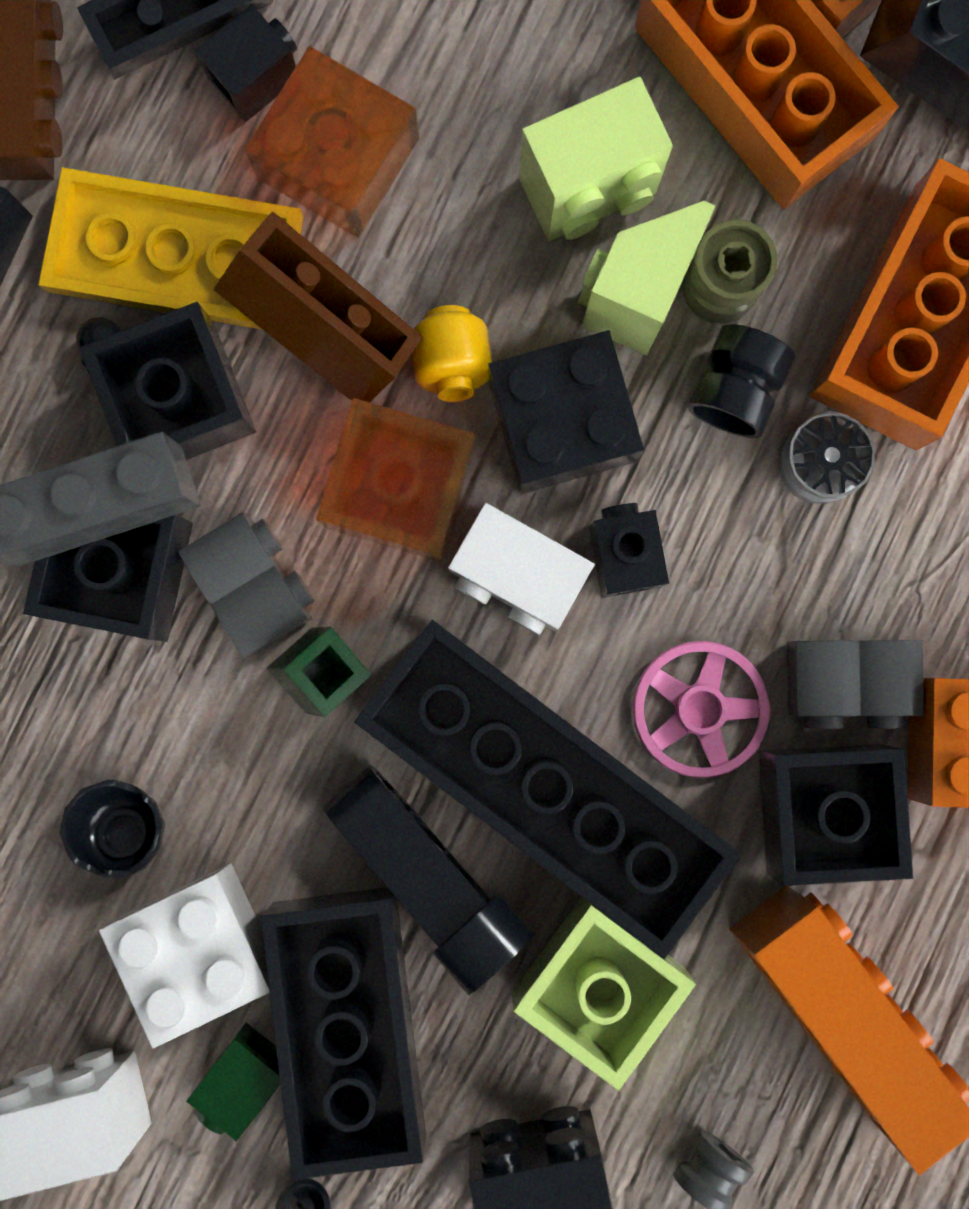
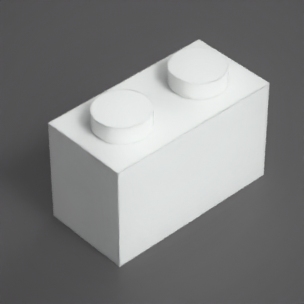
M485 502L451 562L449 571L459 578L454 588L484 605L488 603L491 596L512 607L508 615L510 620L540 635L544 627L554 632L560 628L595 564Z

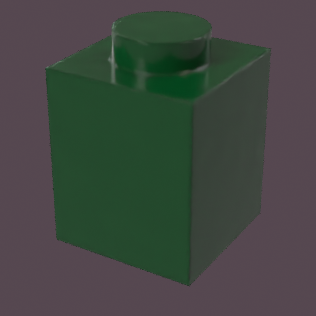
M332 627L310 628L267 667V670L306 714L324 718L372 675Z
M245 1022L186 1101L195 1108L197 1119L207 1129L216 1134L226 1133L237 1142L281 1085L276 1046Z

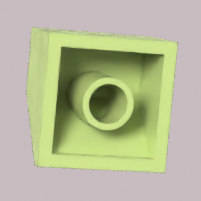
M701 201L618 232L609 253L597 249L582 285L584 287L578 300V304L587 307L582 327L595 333L610 330L613 341L647 355L664 323L716 206L706 201Z

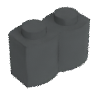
M242 512L178 552L194 581L211 604L229 638L242 657L247 658L252 657L311 621L312 617L306 607L315 601L296 571L286 576L274 555L283 549L267 522L262 518L254 523L250 516Z
M923 640L787 642L788 715L805 716V728H843V716H867V728H906V716H924Z

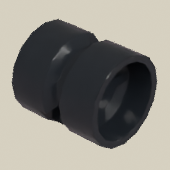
M737 324L723 325L707 359L713 370L712 372L702 373L687 405L689 412L701 421L724 432L746 438H759L775 405L769 393L779 391L783 387L795 359L794 351L780 339L759 329Z

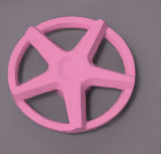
M686 642L662 652L642 672L633 697L634 725L645 750L663 767L687 777H718L741 767L758 750L769 725V696L758 670L741 653L716 642ZM708 652L697 682L694 685H686L660 670L666 663L683 654ZM726 658L734 661L750 677L756 689L758 700L724 697L720 692ZM649 685L655 688L675 707L674 715L651 736L644 716L645 696ZM759 718L756 731L749 744L740 754L729 761L720 728L725 721ZM687 734H695L711 767L698 768L683 765L668 757L662 750Z

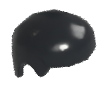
M104 780L82 788L64 808L59 834L69 859L76 866L108 879H122L126 875L132 876L145 869L161 850L165 821L156 801L145 791L119 780Z

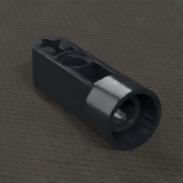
M369 765L323 806L325 813L335 827L438 946L432 954L467 995L472 994L491 979L534 936V933L499 893L490 899L392 784L374 766Z

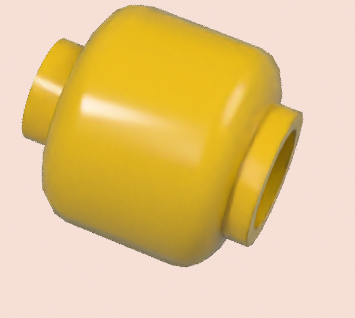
M444 305L429 310L424 315V318L413 328L423 336L412 352L415 381L423 390L438 394V398L442 401L460 402L467 400L474 395L475 389L480 388L489 380L488 363H492V355L487 326L481 318L470 313L469 309L463 306Z

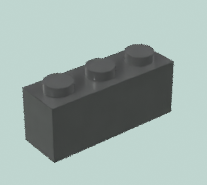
M160 432L0 485V563L19 567L201 507L182 446L165 433Z

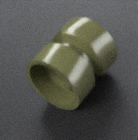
M731 219L716 224L704 234L683 278L682 286L686 304L696 316L710 323L726 324L739 320L753 308L759 297L769 286L777 269L778 255L773 240L765 230L750 221Z

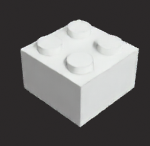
M231 863L119 916L99 930L152 1049L270 993L263 932Z
M112 1048L96 1050L75 1059V1066L54 1072L51 1064L34 1066L15 1074L12 1077L13 1084L8 1088L0 1090V1201L114 1172L119 1169L152 1124L135 1051L114 1056Z

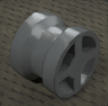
M701 1131L694 1141L696 1152L690 1161H684L678 1165L673 1176L678 1184L705 1208L730 1209L733 1205L731 1194L737 1185H746L754 1171L747 1161L730 1146L709 1132Z

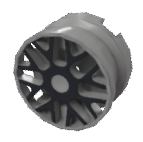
M826 412L810 417L786 437L779 451L778 469L784 485L794 496L807 503L827 504L854 493L867 482L874 469L875 447L870 433L859 421L843 413ZM823 417H829L830 420L823 419ZM836 418H841L847 422L843 425L837 422Z

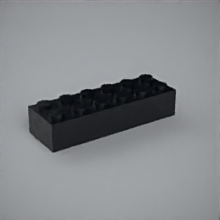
M434 620L429 622L354 721L355 724L664 960L742 856L736 849Z

